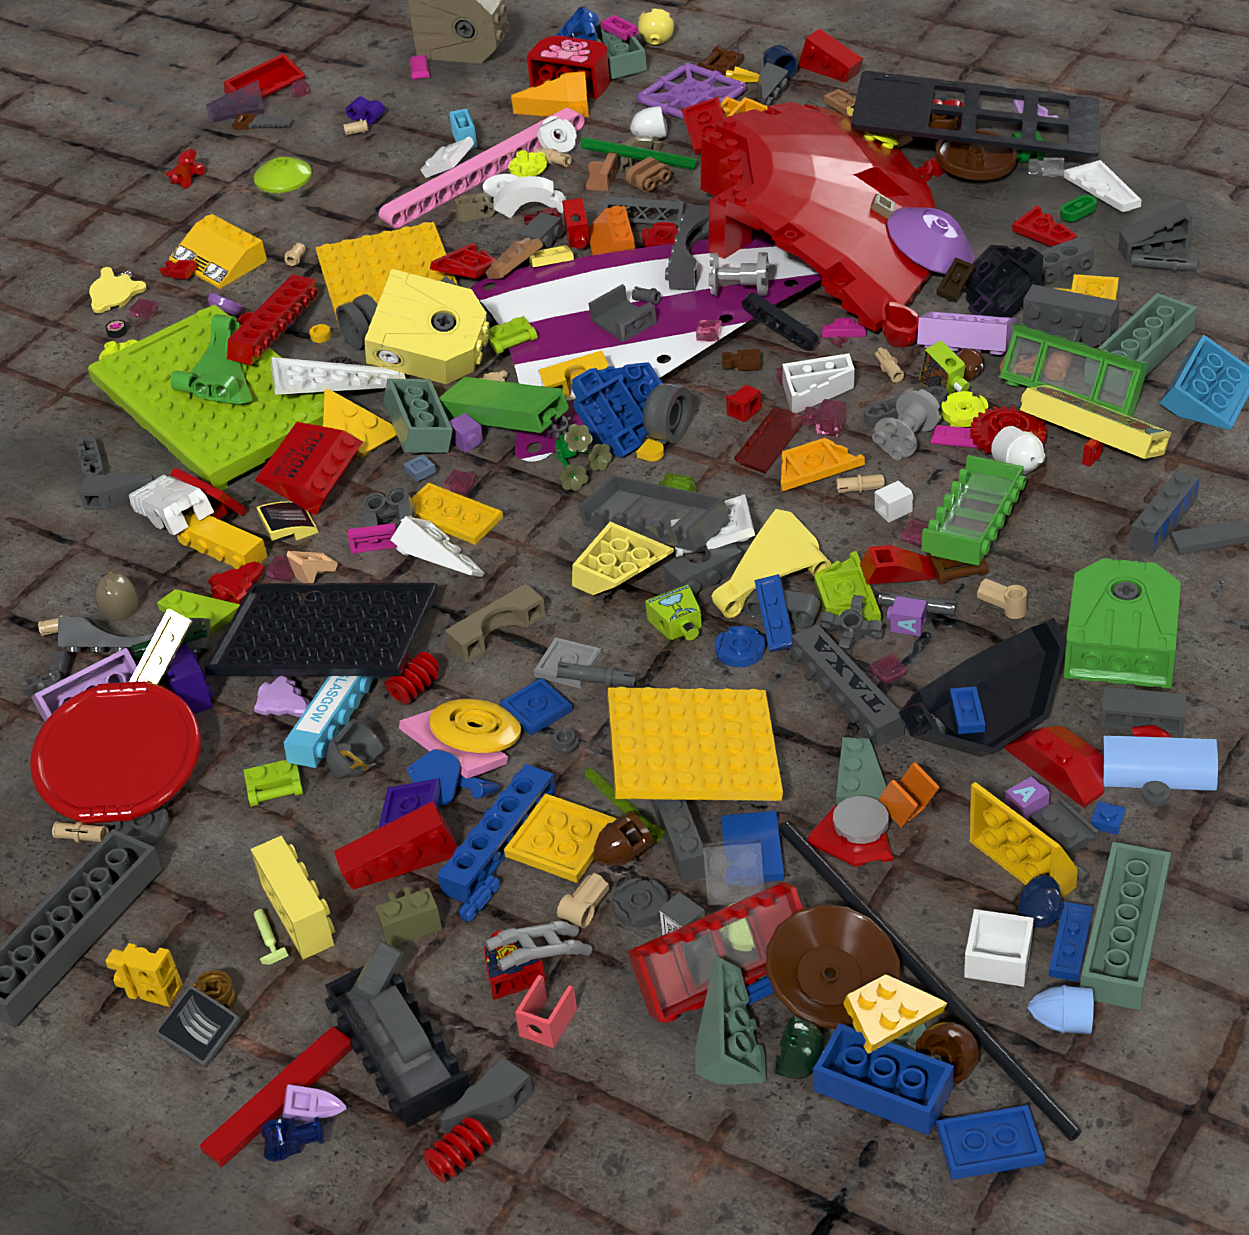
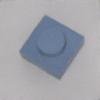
M423 454L403 464L405 472L416 482L436 473L435 465Z

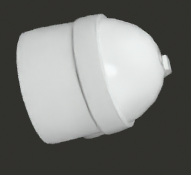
M1008 426L1003 428L993 440L991 450L994 460L1024 466L1023 474L1033 471L1045 460L1043 444L1032 432H1023L1015 426Z

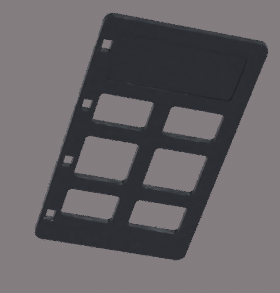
M863 71L852 114L851 127L857 130L1095 158L1099 153V100L1094 97L1079 95L1072 96L1062 93ZM934 90L964 93V106L933 103ZM979 95L1023 100V113L978 108ZM1038 102L1069 106V118L1039 116L1037 114ZM930 114L961 117V130L930 128L928 126ZM983 119L1021 124V138L976 133V120ZM1036 127L1068 130V143L1036 140Z

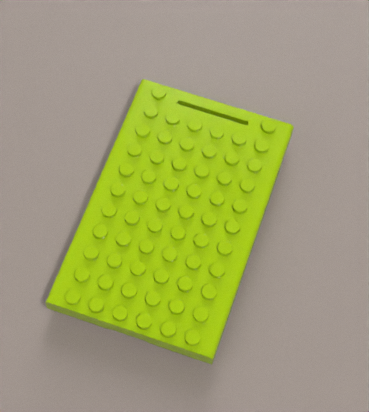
M212 305L128 347L105 356L103 359L89 365L88 371L91 381L102 389L119 407L121 406L140 426L160 441L177 459H180L188 469L192 470L205 483L223 491L228 488L227 481L264 463L265 459L271 457L296 422L322 426L324 392L275 395L271 372V357H282L271 348L265 350L261 357L252 365L240 363L253 401L233 404L201 399L193 393L173 390L171 388L173 372L176 370L191 372L207 350L211 339V320L215 314L229 316L217 305Z

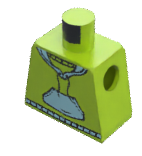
M688 584L645 601L647 620L668 639L674 640L684 636L690 641L698 636L699 629L702 627L701 612Z

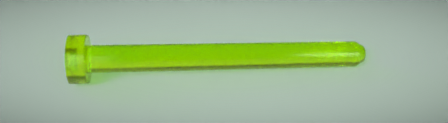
M585 769V777L624 814L632 811L642 820L652 836L653 844L658 843L662 839L664 834L662 828L656 824L651 825L625 799H615V789L594 769Z

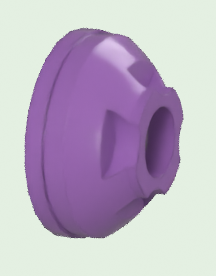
M213 292L208 294L209 305H217L229 316H239L245 310L244 306Z

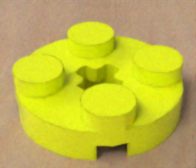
M969 391L952 393L947 396V401L942 402V417L946 422L950 423V426L971 427L973 418L978 417L979 412L985 414V409H988L987 400L979 395V398L972 396L973 392Z

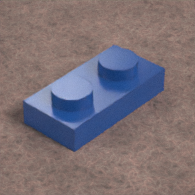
M977 687L951 688L949 696L958 734L985 732L986 724Z

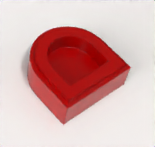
M1090 439L1084 444L1083 465L1090 467L1099 459L1103 451V442Z

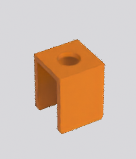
M914 762L910 765L899 783L895 780L889 782L878 800L886 807L889 816L902 828L927 807L939 790V786Z

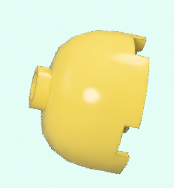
M652 9V12L646 14L643 12L638 20L640 37L651 45L666 43L673 34L674 19L672 20L669 17L670 14L661 9Z

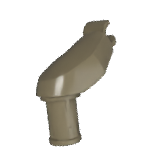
M634 136L623 143V145L655 151L662 149V142L659 141L657 136H652L651 138L649 136ZM617 156L620 160L621 171H624L625 167V172H627L633 166V158Z

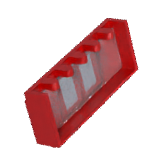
M786 882L779 883L629 950L630 962L649 1015L660 1023H667L679 1017L678 1014L702 1008L705 1004L713 962L717 957L740 968L745 987L756 982L757 978L766 975L767 945L776 927L794 912L803 909L796 887Z

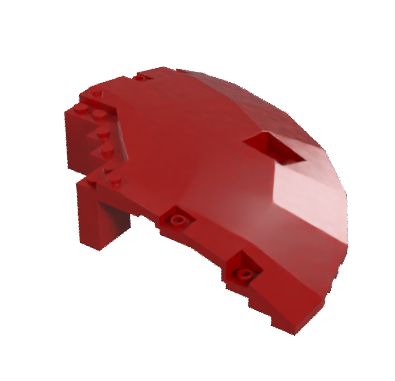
M793 101L767 106V109L762 112L752 109L728 116L716 123L715 132L701 139L700 190L715 196L710 199L709 252H718V256L725 259L752 242V228L757 230L763 229L772 236L776 247L800 257L822 275L821 286L825 287L824 292L842 300L841 308L857 315L858 324L875 332L882 328V304L886 297L889 298L890 302L904 306L907 303H911L913 294L919 292L921 284L928 280L932 271L915 263L899 250L890 237L887 226L888 219L871 209L873 197L877 192L895 202L893 211L901 207L936 209L930 187L896 147L889 149L883 146L882 141L876 138L874 141L866 138L864 130H857L851 127L852 118L829 108L809 104L802 106Z

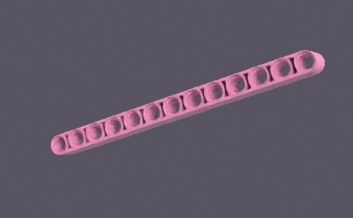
M565 108L550 116H558L559 119L568 120L575 128V131L582 128L585 120L582 114L570 108ZM546 119L385 204L379 211L380 220L393 228H399L479 185L488 178L508 169L510 162L516 157L517 152L525 150L527 153H534L537 146L542 147L537 137V131ZM553 132L554 137L559 140L561 135Z

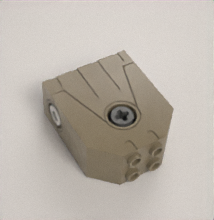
M408 0L416 55H425L428 57V60L482 64L496 50L509 31V22L506 21L507 5H504V0Z

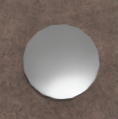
M869 796L847 798L837 805L833 813V826L836 833L840 837L841 835L846 837L847 841L852 843L865 844L874 842L888 829L889 813L886 807L879 800Z

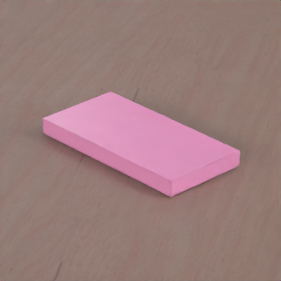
M433 710L400 720L399 729L428 751L439 749L455 754L460 761L459 774L466 779L507 764L508 756L501 751L473 753L461 751L442 743L432 734L429 727V719Z

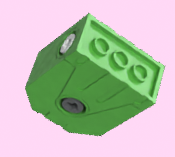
M1103 558L1076 572L1074 575L1066 639L1064 678L1097 682L1107 681L1108 683L1135 684L1149 687L1159 686L1171 689L1181 582L1158 564L1152 562L1119 561Z

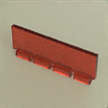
M772 408L765 417V420L761 422L735 455V461L744 467L766 474L806 422L807 417L785 409Z

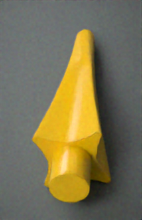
M735 66L734 71H726V76L744 83L758 82L759 74Z

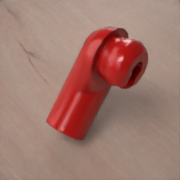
M1156 725L1132 727L1133 737L1171 738L1169 732Z

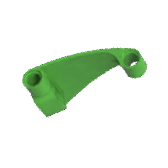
M220 314L213 316L211 320V339L207 350L191 372L178 370L173 372L171 376V388L173 390L193 393L201 399L233 404L253 401L240 362L227 359L228 338L240 327V322H237L236 317Z

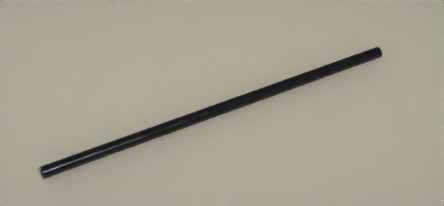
M784 822L779 827V832L852 910L871 918L890 937L899 960L933 996L947 1003L945 1009L960 1025L972 1033L977 1043L1062 1134L1069 1141L1076 1140L1081 1134L1080 1128L790 822Z

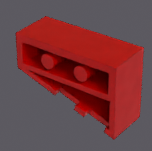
M819 28L806 37L798 67L846 83L859 73L863 58Z

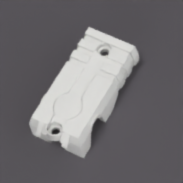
M166 475L160 476L129 494L130 504L134 512L147 516L156 528L162 529L164 523L172 535L188 528L181 512L182 510L191 506L198 520L214 512L207 496L199 488Z

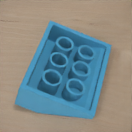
M1203 334L1188 351L1162 397L1160 404L1178 417L1230 430L1249 396V366Z

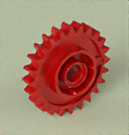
M1005 405L1002 406V409L994 406L993 411L985 409V414L979 412L978 417H974L973 422H971L970 438L973 439L972 443L977 444V449H984V454L992 452V443L995 436L1008 426H1015L1023 432H1032L1042 442L1043 446L1044 442H1046L1047 427L1044 426V421H1039V417L1032 416L1020 409L1016 410L1015 406H1012L1010 409H1007Z

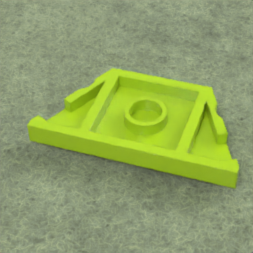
M857 551L850 553L848 560L842 563L836 561L829 568L822 569L814 574V583L825 612L840 616L843 611L851 608L853 595L864 596L863 603H865L864 611L861 614L863 620L881 621V612L870 584H866Z

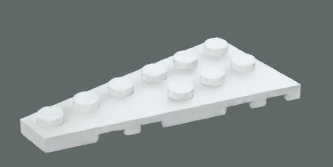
M271 357V372L275 395L324 392L326 388L331 391L386 388L387 379H406L404 373L384 367Z

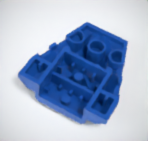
M649 362L626 364L619 368L608 366L606 369L601 370L590 368L572 379V391L576 396L573 407L584 425L588 427L589 433L596 444L609 445L610 452L622 458L640 447L643 443L642 440L647 435L643 425L644 405L652 389L663 383Z

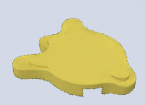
M104 267L101 269V277L90 286L92 310L100 314L111 310L110 307L119 305V308H122L133 296L146 291V283L143 281H132L127 274L115 277L110 267Z

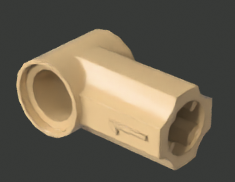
M986 578L980 583L977 598L1003 608L1004 614L1011 619H1020L1027 614V590L1023 586L1011 585L1006 587Z
M596 873L588 875L572 896L567 894L562 898L557 909L558 918L581 928H586L593 919L595 907L609 891V884L602 876Z

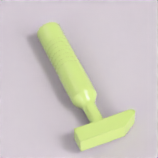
M263 909L256 910L254 912L255 920L265 945L270 947L271 953L260 958L262 964L271 965L289 955L285 947L279 950L276 949V939Z

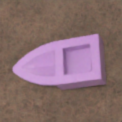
M287 1085L282 1118L313 1122L314 1118L332 1117L346 1110V1105L336 1096L326 1091Z

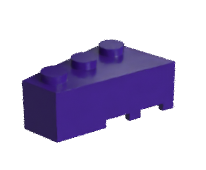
M186 643L180 645L164 674L171 691L180 696L194 714L213 708L210 697H213L214 694L210 683H205L207 681L202 666L199 667L195 651L191 652Z

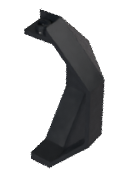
M1054 618L1041 621L966 659L916 691L898 714L913 738L979 757L994 754L1049 717L1067 640ZM977 687L986 724L985 732L958 734L949 696L951 688Z

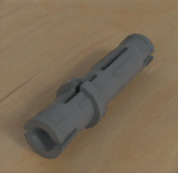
M1133 253L1131 265L1132 267L1170 269L1173 272H1178V270L1198 272L1199 258L1180 257V255H1174L1173 257Z
M880 590L879 606H893L896 596L927 601L926 612L949 616L955 615L957 600L909 594L908 591L900 593Z
M559 661L556 678L602 683L607 687L618 685L633 688L635 672L612 669V666L600 668Z

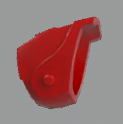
M886 297L882 304V329L884 337L889 345L905 348L913 344L918 338V313L902 304L890 302L889 298Z

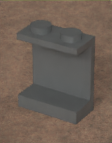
M623 284L588 303L591 321L622 343L657 323L655 305L648 302L641 307H637L627 300L626 288Z

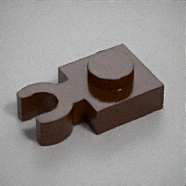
M760 349L738 350V354L723 352L722 369L738 367V370H760Z

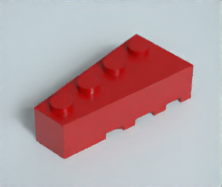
M432 801L335 850L334 854L342 876L352 890L449 860L453 856L458 844L452 830Z

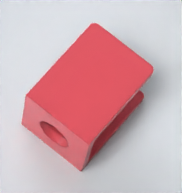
M538 975L515 1012L519 1036L554 1048L577 1010L574 987L569 985L548 1020L538 1017V1013L547 1000L544 977ZM531 1024L537 1026L542 1033L532 1030L530 1028Z

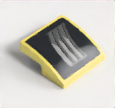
M291 501L269 503L256 507L258 515L272 541L291 534L294 535L296 540L318 533V529L308 511Z

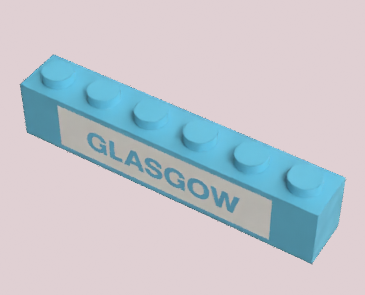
M329 676L283 742L287 762L316 768L322 758L326 757L329 741L348 723L351 714L359 707L362 697L365 693H368L372 682L378 676Z

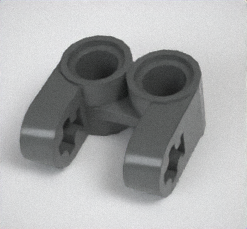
M402 486L391 488L386 496L378 492L369 494L363 501L366 527L386 524L393 515L400 519L401 522L405 516L416 518L415 505L407 489Z

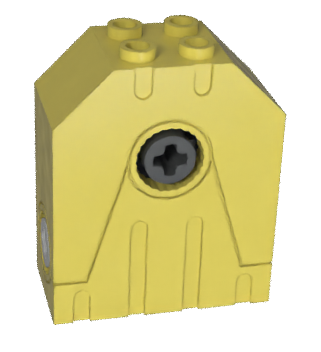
M391 269L364 339L366 364L384 367L423 379H431V381L442 384L451 383L473 373L476 364L480 365L483 356V352H481L482 346L486 347L489 340V334H487L489 322H486V311L471 289Z

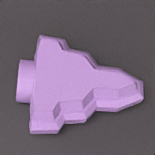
M280 676L274 682H264L260 686L254 711L265 716L271 714L285 716L290 714L300 718L311 702L302 696L301 689L296 687L295 681L288 677Z

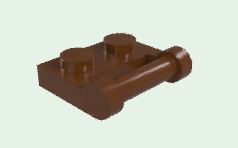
M716 46L712 53L705 60L700 61L697 66L711 71H719L722 75L726 76L727 70L734 71L735 66L739 67L744 62V54L737 53L736 51H727L721 46ZM717 58H719V60L716 63L711 65Z
M926 552V556L929 557L936 574L938 584L947 583V580L979 574V576L988 574V566L984 557L979 566L969 565L945 570L947 568L968 565V563L932 556L931 553Z

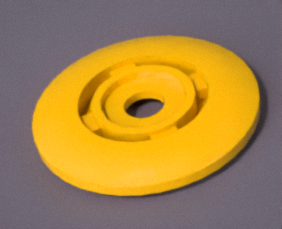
M457 699L445 702L432 711L429 719L430 730L438 740L452 748L466 752L492 753L507 749L517 742L521 733L520 722L509 711L498 704L478 699ZM474 722L482 725V727H471L468 723Z

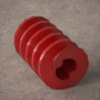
M421 651L417 657L412 658L410 662L405 664L400 676H391L389 680L384 682L386 690L394 699L403 705H408L411 701L410 699H415L418 695L417 693L424 691V687L431 686V681L438 680V662L428 652Z
M464 1117L461 1120V1125L453 1126L451 1133L448 1132L442 1136V1141L437 1140L433 1143V1149L427 1148L424 1150L423 1158L431 1173L445 1184L444 1174L455 1178L454 1166H457L460 1170L466 1169L463 1158L473 1163L475 1157L472 1151L475 1150L482 1155L485 1150L481 1143L484 1142L489 1147H492L494 1142L481 1122L474 1118Z

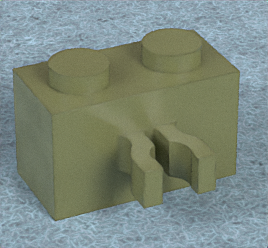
M406 887L403 888V897L395 898L393 892L388 893L389 902L375 906L379 926L387 944L394 947L442 930L438 908L429 888L410 894L409 888Z

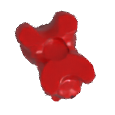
M193 148L182 152L178 157L175 168L165 173L169 177L171 184L181 183V187L187 189L191 184L192 176L204 174L205 166L203 163L195 160L196 151Z

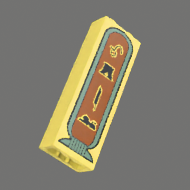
M1049 385L1027 388L1021 397V411L1143 459L1164 455L1171 435L1169 431Z

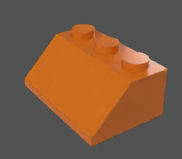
M613 206L604 209L588 227L592 255L635 249L634 237L625 206Z

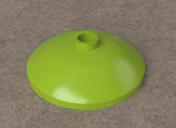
M277 157L269 160L257 169L254 174V182L257 188L265 192H289L305 185L310 180L312 171L310 165L299 158Z

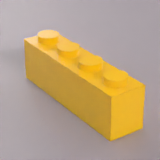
M193 509L184 516L188 528L177 533V539L182 545L207 554L217 561L231 565L235 569H239L253 561L261 563L267 558L262 538L210 515L198 520Z

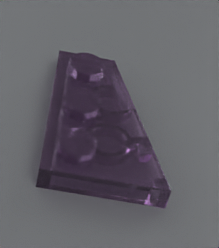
M258 80L206 104L210 123L236 119L238 113L257 115L265 113Z

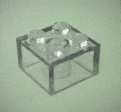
M760 839L703 844L708 905L737 903L765 890Z

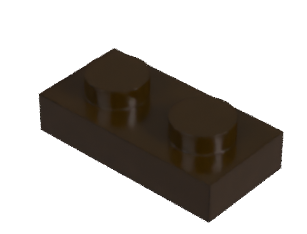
M955 257L937 288L936 295L957 302L975 271V265Z

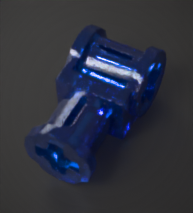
M319 1116L314 1117L313 1121L296 1124L294 1118L287 1120L274 1119L267 1121L261 1127V1135L265 1138L266 1143L264 1157L269 1161H282L290 1155L301 1153V1145L314 1142L323 1144L325 1142Z

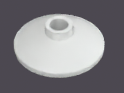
M513 174L492 176L484 182L483 191L495 197L504 185L519 177Z

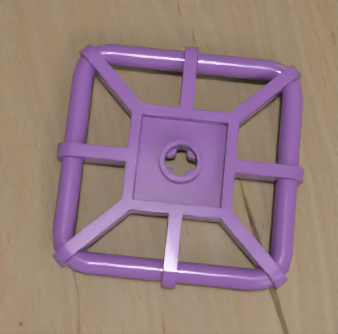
M687 62L668 75L659 77L657 82L639 92L637 100L639 103L649 107H661L663 114H670L684 120L682 111L678 108H686L716 96H724L723 98H718L720 103L726 97L735 99L746 91V84L724 76L719 71H711ZM686 72L687 79L680 84L671 82ZM691 72L708 78L703 82L697 81L692 78ZM721 82L729 86L714 87L713 85ZM660 88L669 90L665 93L652 94Z

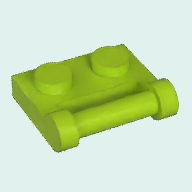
M524 316L513 318L511 321L501 325H495L488 329L487 332L489 334L488 342L496 354L503 353L504 349L527 340L533 341L538 339L534 327H531Z
M287 759L244 769L247 794L251 807L258 806L259 802L287 795H303L297 764L288 763Z

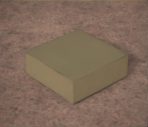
M877 192L873 197L871 209L889 219L893 214L895 202Z

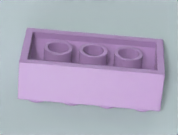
M929 311L919 317L917 344H923L924 348H928L942 340L952 351H958L959 348H973L979 352L981 350H990V354L1000 355L1009 348L1013 334V324L1017 323V318Z
M124 648L35 693L31 698L46 722L52 713L63 703L98 684L129 682L137 666L128 649Z

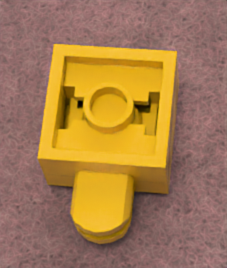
M1074 274L1071 289H1054L1117 301L1119 278Z

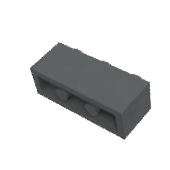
M1104 687L1100 728L1132 731V727L1156 725L1169 732L1170 735L1183 736L1186 694Z

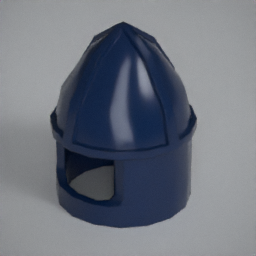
M775 45L763 53L764 66L769 62L787 70L786 79L795 73L797 60L785 46Z

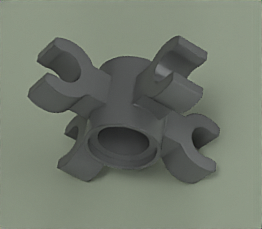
M853 595L851 608L843 611L840 616L830 612H822L820 622H823L822 629L841 631L842 637L839 647L848 656H851L853 642L860 640L863 635L881 639L884 631L882 628L883 622L863 620L861 614L864 611L865 603H863L864 596ZM850 624H856V625L853 626V627H849V626H848V625H850Z

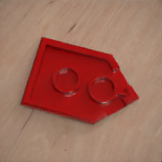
M834 806L814 828L807 840L811 846L854 867L865 865V862L893 861V855L885 831L876 841L865 844L852 843L847 841L846 837L842 835L840 837L833 826V813L837 806Z

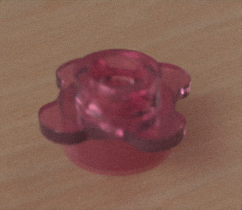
M305 80L295 81L291 87V90H293L292 95L304 96L310 93V89H308L309 84Z

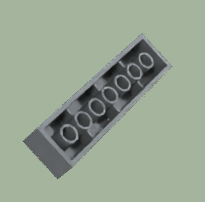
M112 829L0 945L1 1021L16 1027L157 876L162 867L155 847Z

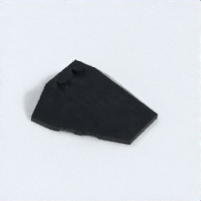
M990 245L972 263L975 265V271L964 288L967 294L965 298L969 303V312L973 315L1008 318L1016 314L1024 304V298L1032 284L1041 286L1044 256L1033 247L1021 249L1020 246H1015L1014 249H1010L1004 245Z

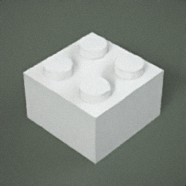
M974 909L965 952L964 977L1024 987L1032 946L1034 918Z

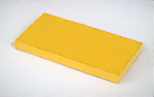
M429 482L411 498L415 505L416 518L429 520L444 533L474 545L504 518L503 511Z

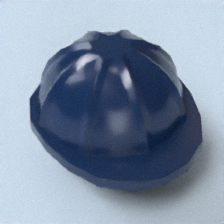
M1039 875L1031 879L1024 887L1021 896L1017 899L1018 911L1016 910L1017 916L1034 918L1033 928H1049L1060 920L1064 904L1055 879L1048 875Z

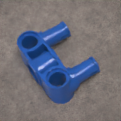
M579 7L556 36L595 40L597 38L595 26L598 23V14L584 7Z

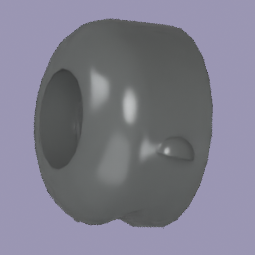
M668 383L659 384L652 389L643 409L644 429L651 438L662 444L667 442L674 444L681 440L687 430L691 416L692 401L689 390L679 383L674 385Z

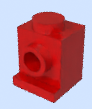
M744 385L733 396H726L727 415L747 422L761 409V391L749 385Z

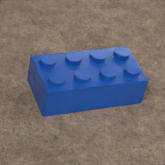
M839 1023L813 1068L814 1091L929 1136L953 1090L954 1066L891 1042L868 1053L864 1048L866 1040L862 1032H856V1029Z

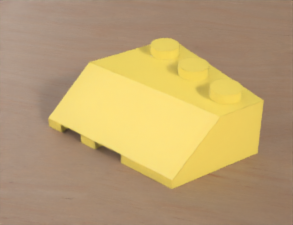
M609 522L572 565V586L591 595L609 590L674 552V548Z

